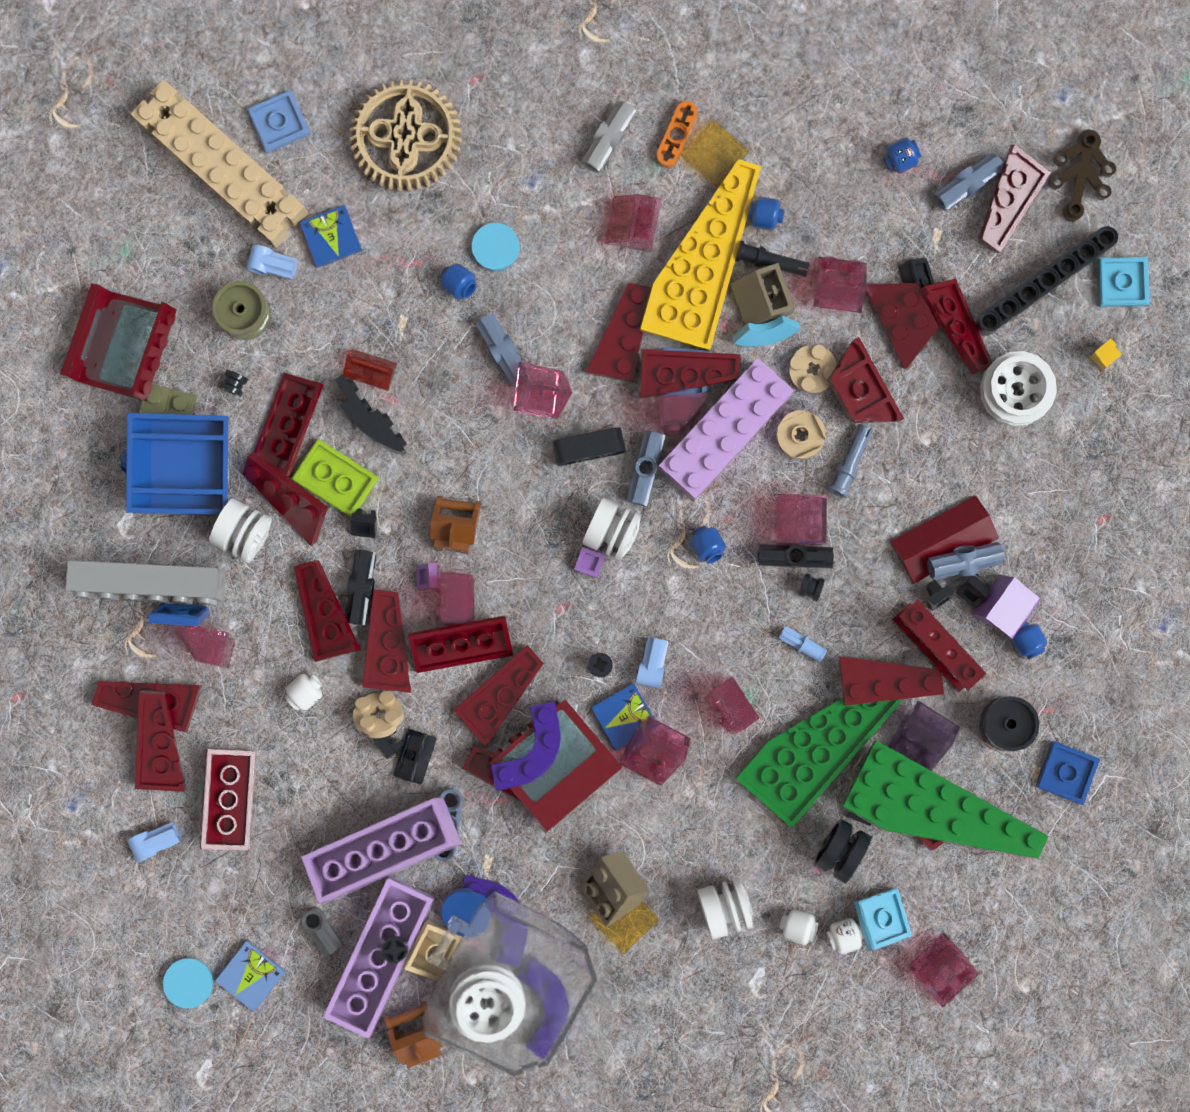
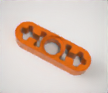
M683 101L677 106L659 146L657 162L663 168H672L677 164L696 121L697 107L690 101ZM688 108L691 110L690 114L692 116H687L684 125L680 123L683 116L681 111H685ZM680 129L683 131L684 137L679 141H675L670 136L671 131ZM669 145L673 146L671 154L673 159L669 158L668 161H664L662 153L666 154Z

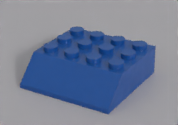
M127 413L126 513L219 516L228 503L229 416Z

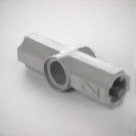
M618 101L606 122H602L593 139L594 142L582 159V164L591 171L600 173L612 152H615L625 136L624 132L636 114V110L630 104Z

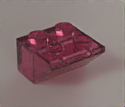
M640 194L613 196L605 244L652 252L661 198Z
M832 256L819 257L813 307L861 313L867 289V263L859 260H841Z
M777 494L775 497V545L792 546L798 544L809 546L826 544L827 495Z
M441 572V578H437L436 585L437 593L441 595V603H437L436 606L437 618L444 625L474 621V575Z
M201 626L177 627V633L195 661L229 668L235 639L229 638L230 633L211 628L210 632L206 633V628Z
M733 677L707 693L709 698L706 701L713 712L718 710L722 716V719L719 721L727 733L738 734L760 719Z
M647 716L635 730L619 763L662 786L686 760L690 737Z
M945 933L907 965L912 974L942 1008L947 1003L953 1001L956 995L966 986L970 985L979 975L964 953Z

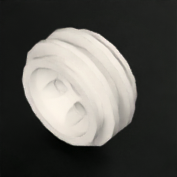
M1025 351L1009 352L997 358L984 372L980 384L981 401L987 412L998 422L1010 426L1028 425L1043 417L1053 405L1057 393L1056 378L1050 366L1038 355ZM1013 368L1021 369V374L1015 375ZM999 376L1005 378V384L1001 385L998 383ZM1033 376L1037 384H1031L1029 377ZM1011 386H1016L1019 388L1017 392L1020 394V396H1016L1013 394L1014 389L1011 388ZM1031 394H1035L1038 397L1036 403L1030 401L1029 397ZM1021 404L1022 410L1014 409V405Z
M482 964L469 968L458 976L450 990L449 1011L452 1022L462 1035L473 1041L491 1043L505 1039L518 1028L524 1018L526 1003L521 982L511 971L499 965ZM469 995L473 997L471 1002H465ZM507 1001L509 1005L507 1008H502L501 1003ZM477 1012L479 1017H474L471 1013Z

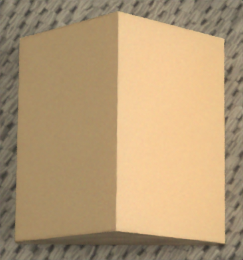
M429 919L426 920L402 968L440 982L462 937Z

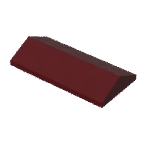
M283 373L254 453L284 475L290 476L324 384Z
M974 496L896 537L890 543L912 584L930 575L927 567L928 558L952 553L959 546L970 545L978 547L987 545L999 539V536L989 513L977 496Z
M505 615L407 633L416 673L513 656Z
M206 749L199 849L249 850L256 751Z

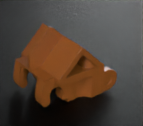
M437 495L430 528V539L435 540L434 550L442 551L443 548L461 550V554L469 555V544L474 545L481 501H476L475 503L442 499V496ZM441 508L472 512L473 515L471 519L441 515Z
M427 1001L422 1002L421 1006L393 1017L389 1015L384 1017L392 1052L399 1063L405 1062L407 1069L418 1064L424 1065L426 1061L442 1055L440 1049L442 1043L434 1025V1016ZM425 1015L426 1022L422 1024V1027L408 1033L404 1031L396 1032L395 1026Z

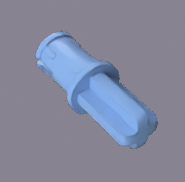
M785 626L779 635L781 640L798 649V653L803 652L819 663L827 652L826 648L811 641L808 635L805 637L788 626Z

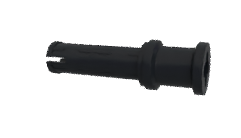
M742 240L740 241L735 259L736 262L742 260L753 263L754 267H761V265L770 266L779 263L781 270L806 277L807 270L798 267L809 269L810 262L768 252L764 246L758 248L747 245Z

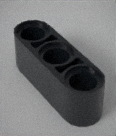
M621 427L552 441L557 466L595 460L626 452Z

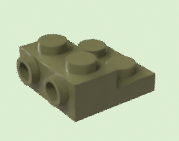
M152 384V390L148 394L146 402L138 400L141 402L140 410L134 413L193 415L197 396Z

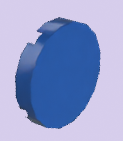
M460 888L451 892L443 902L441 910L443 922L448 929L457 935L465 937L476 936L483 932L489 924L492 913L490 903L486 897L480 892H474L470 888Z

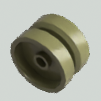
M234 281L228 283L217 292L213 299L212 312L215 321L229 336L237 340H251L259 337L266 331L271 321L269 302L256 286L248 282Z

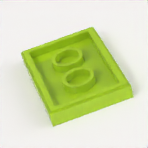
M317 438L291 479L351 517L352 513H355L362 506L379 480V477Z

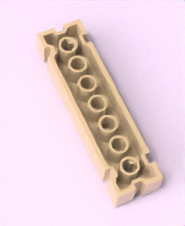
M163 79L152 90L151 95L153 99L148 104L143 100L132 111L131 116L150 135L152 134L166 150L254 229L257 228L260 234L277 248L289 235L286 229L291 224L297 227L309 214L305 206L291 193L288 195L280 183L185 98L182 99L179 93ZM271 209H276V213L272 214L271 212L269 213V211Z

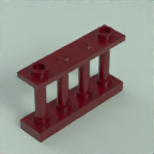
M918 599L913 604L909 603L891 619L933 666L941 670L942 675L958 692H961L964 688L969 691L987 674Z

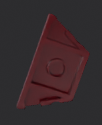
M919 283L865 285L864 287L904 369L910 368L918 354L926 347L929 339L940 328L934 314L918 291L921 289Z
M857 337L852 340L827 380L851 423L899 422L903 420V415L861 339Z

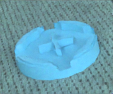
M488 223L481 227L473 237V256L477 263L486 270L493 272L503 271L514 264L520 252L519 239L514 230L505 224Z
M193 957L182 958L173 963L167 969L163 979V990L167 999L175 1006L184 1009L195 1008L204 1003L211 995L214 987V978L211 970L202 960Z

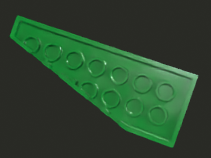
M842 697L767 741L735 779L788 826L793 828L904 699L844 706V698Z
M877 740L873 741L841 805L845 810L883 831L1034 859L1039 858L1049 837Z

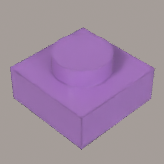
M582 547L574 570L598 578L606 555Z
M437 563L416 566L417 590L438 588L439 573L437 571Z

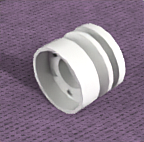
M232 498L218 516L209 542L223 551H227L234 544L232 555L235 557L241 555V560L249 563L264 545L271 526L272 517L265 514L261 517V512L255 510L247 518L249 506Z
M603 498L594 514L582 544L597 551L605 542L608 544L606 555L610 556L614 547H616L618 551L615 560L621 561L625 554L630 551L639 532L642 515L636 512L632 521H627L630 509L627 508L622 516L619 517L616 515L618 504Z
M738 877L731 879L733 891L729 890L726 881L722 882L723 894L720 895L717 894L713 885L697 890L712 940L728 936L727 924L731 922L735 930L741 932L739 923L741 919H743L746 929L753 928L751 904L747 892L740 884Z

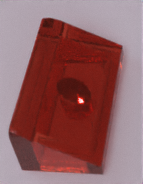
M352 349L347 354L343 375L346 378H352L353 380L388 391L397 363Z

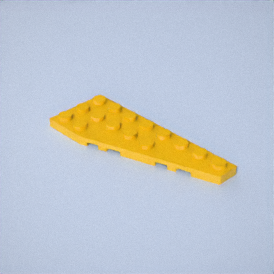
M740 159L736 161L652 284L639 331L710 351L761 166Z

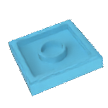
M1148 257L1098 259L1099 307H1144L1150 305Z
M892 888L854 902L868 951L876 950L912 936L898 888Z

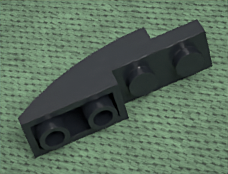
M344 375L336 378V382L348 398L340 406L356 426L379 445L392 452L405 455L407 452L403 447L407 443L400 433L394 434L390 428L394 424L387 413L382 415L377 409L369 414L372 408L365 398L360 400L356 392L359 388L353 379L347 380Z

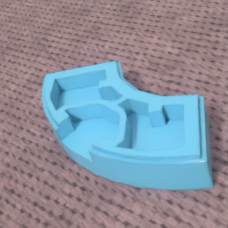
M780 316L764 324L747 323L732 339L734 344L740 346H765L780 342L792 336L801 328L799 322Z

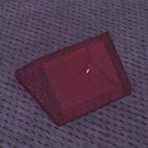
M519 362L513 411L558 419L573 393L564 371Z

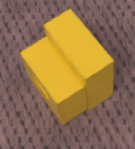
M1110 338L1091 354L1089 358L1103 371L1122 353L1116 348L1117 344Z

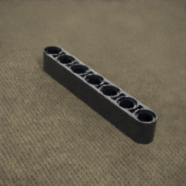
M1110 226L1100 228L984 311L976 320V326L980 335H992L1107 253L1118 241L1117 231ZM1100 235L1108 237L1109 244L1102 243ZM1080 249L1089 251L1090 258H1084L1080 253ZM1061 263H1067L1071 268V272L1063 271ZM1041 277H1048L1052 285L1045 286L1041 281ZM1022 291H1029L1032 295V300L1024 299ZM1002 305H1010L1013 313L1006 314L1002 309ZM983 319H990L993 322V328L985 327Z

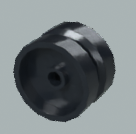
M1009 696L995 699L987 704L980 714L979 729L981 736L988 745L996 750L1015 752L1025 749L1034 742L1039 733L1040 720L1037 711L1031 703L1019 697ZM1008 720H1011L1013 724L1010 725V728L1007 727Z
M840 818L822 843L814 866L827 872L835 865L833 877L846 884L863 860L871 843L872 836L859 830L851 837L853 825Z

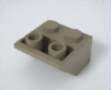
M779 263L756 270L731 284L744 325L747 323L764 324L780 316L792 315L795 309Z
M623 851L601 857L580 887L606 927L612 925L636 908L650 891Z

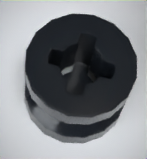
M226 369L224 382L220 383L219 388L241 397L243 385L247 384L249 379Z
M805 573L798 596L811 597L812 601L818 602L825 579H816L811 574Z
M596 653L590 658L588 667L592 675L603 678L611 673L613 662L607 654Z
M400 936L390 937L382 946V955L390 963L401 962L409 952L407 941Z

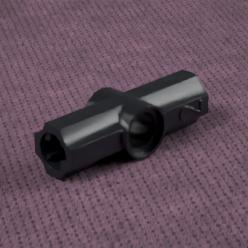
M759 544L758 566L790 567L794 569L799 567L833 568V547L802 546L798 544L792 546ZM793 550L799 551L802 555L801 562H792L789 557L790 552Z
M355 549L352 575H349L346 591L348 601L345 617L350 624L366 626L369 602L372 600L375 586L373 575L377 558L376 552Z

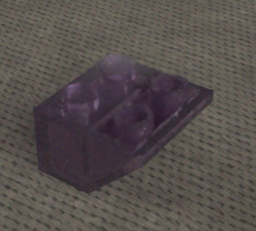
M917 701L902 721L887 747L932 771L953 745L960 726L922 702Z

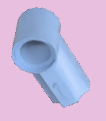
M252 245L246 269L261 275L268 273L292 280L296 273L298 260L274 253L271 249L260 245Z
M648 637L643 662H640L636 684L660 689L665 668L663 664L669 641Z
M171 822L153 831H146L127 839L135 861L138 863L156 855L158 851L181 842L177 827L174 822Z

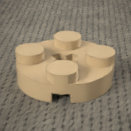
M822 345L804 346L795 352L790 361L788 370L790 381L800 391L809 394L822 393L831 387L827 380L835 369L837 362L833 354ZM811 363L819 367L817 370L818 375L816 376L813 373L808 374L806 371Z
M797 410L787 414L782 419L777 428L776 440L781 451L789 458L805 460L813 457L820 451L824 444L826 431L823 422L818 416L803 410ZM797 429L807 432L805 441L801 442L800 439H795L794 436L797 434Z
M390 691L373 693L358 698L353 710L355 727L360 733L364 732L371 738H383L393 734L399 723L403 721V710L400 701ZM382 712L380 718H376L374 714Z

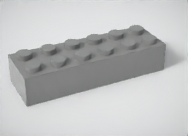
M68 561L66 591L73 592V597H80L81 599H95V595H98V598H104V600L119 601V597L123 596V599L129 601L144 602L145 597L149 601L156 603H168V599H172V602H178L179 604H193V600H197V603H202V605L213 606L217 605V601H224L226 572L218 568Z

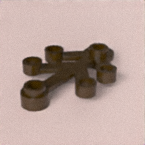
M1091 129L1084 130L1078 135L1077 144L1065 151H1058L1053 157L1054 164L1062 167L1066 165L1070 158L1081 153L1078 163L1060 174H1053L1048 180L1049 187L1057 190L1066 181L1076 176L1071 202L1063 209V216L1069 222L1078 221L1084 214V206L1081 204L1086 178L1095 190L1097 199L1106 200L1112 193L1110 186L1102 183L1090 165L1091 155L1100 166V173L1104 177H1111L1116 172V165L1114 162L1106 159L1100 150L1101 137L1096 131ZM1086 138H1091L1093 144H1088ZM1057 156H1064L1065 162H1060ZM1105 166L1111 167L1112 172H1106ZM1052 179H1059L1060 185H1055ZM1100 189H1105L1107 195H1101ZM1072 206L1078 208L1079 212L1077 214L1071 211Z

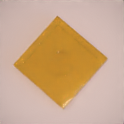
M713 119L681 153V156L717 188L726 178L738 159L743 160L749 153V150Z
M643 901L636 908L607 927L597 912L590 916V919L623 954L660 920Z

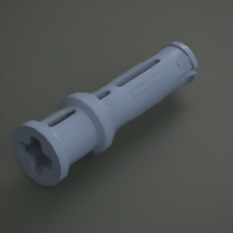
M863 424L858 425L842 464L836 467V475L833 482L827 487V490L832 494L847 498L848 487L852 479L856 478L855 469L873 432V429Z

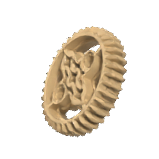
M402 79L399 80L398 86H395L394 81H391L390 88L387 89L382 84L381 92L373 88L374 96L371 97L366 94L367 103H359L362 110L354 111L355 116L358 118H351V124L354 127L349 128L350 134L353 135L349 137V142L353 144L350 149L351 152L355 153L353 156L354 160L360 161L358 163L359 169L365 168V176L372 174V182L379 180L381 187H384L388 182L389 190H393L394 186L397 185L399 192H402L403 186H406L408 192H411L412 185H416L417 190H421V183L424 182L426 187H430V179L438 183L437 175L440 174L445 177L444 167L449 170L452 169V164L449 161H457V156L453 153H460V147L457 145L462 143V138L459 137L462 134V129L458 127L461 125L460 119L456 118L458 116L457 111L452 110V102L446 103L447 97L445 95L439 97L440 91L438 89L431 93L432 87L429 84L424 89L421 81L414 86L411 79L408 81V85H404ZM404 96L395 105L392 120L376 119L369 127H365L368 118L378 106L390 99ZM413 97L424 99L439 110L445 120L447 134H443L441 128L435 124L422 122V107ZM410 106L412 111L409 112V115H407L406 119L404 113H407V109H409ZM414 122L416 123V127H417V129H418L417 134H416L415 128L413 127V126H414ZM384 129L388 131L384 137L379 138L376 136L379 130ZM408 129L409 135L406 136L405 142H403L402 136L405 135ZM427 134H434L436 136L431 142L423 140ZM364 137H368L370 143L375 147L389 149V164L394 171L398 172L397 175L385 172L371 160L365 148ZM394 137H395V140H396V142H397V144H398V145H397V150H396L395 144H394V142H393V141H394ZM442 144H446L442 156L433 166L421 173L405 176L416 167L419 152H435ZM404 152H405L407 158L404 159V162H402V166H401L399 160L402 159V157L404 156Z

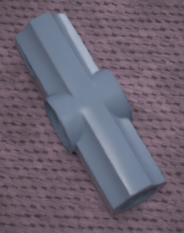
M992 152L973 167L969 166L954 177L952 182L934 194L938 206L947 212L966 197L970 198L979 192L987 182L1001 174L1003 162L1000 157Z
M491 313L477 321L475 324L486 341L491 356L496 364L500 365L511 385L520 384L530 377L529 371L517 354L519 352L510 336L505 334L495 315Z
M645 430L626 502L647 507L665 435ZM643 463H649L653 467V471L650 474H643L640 472L639 466Z
M999 542L978 547L965 545L955 548L952 553L928 558L927 567L933 580L953 575L972 576L977 574L979 569L1003 564L1005 554Z

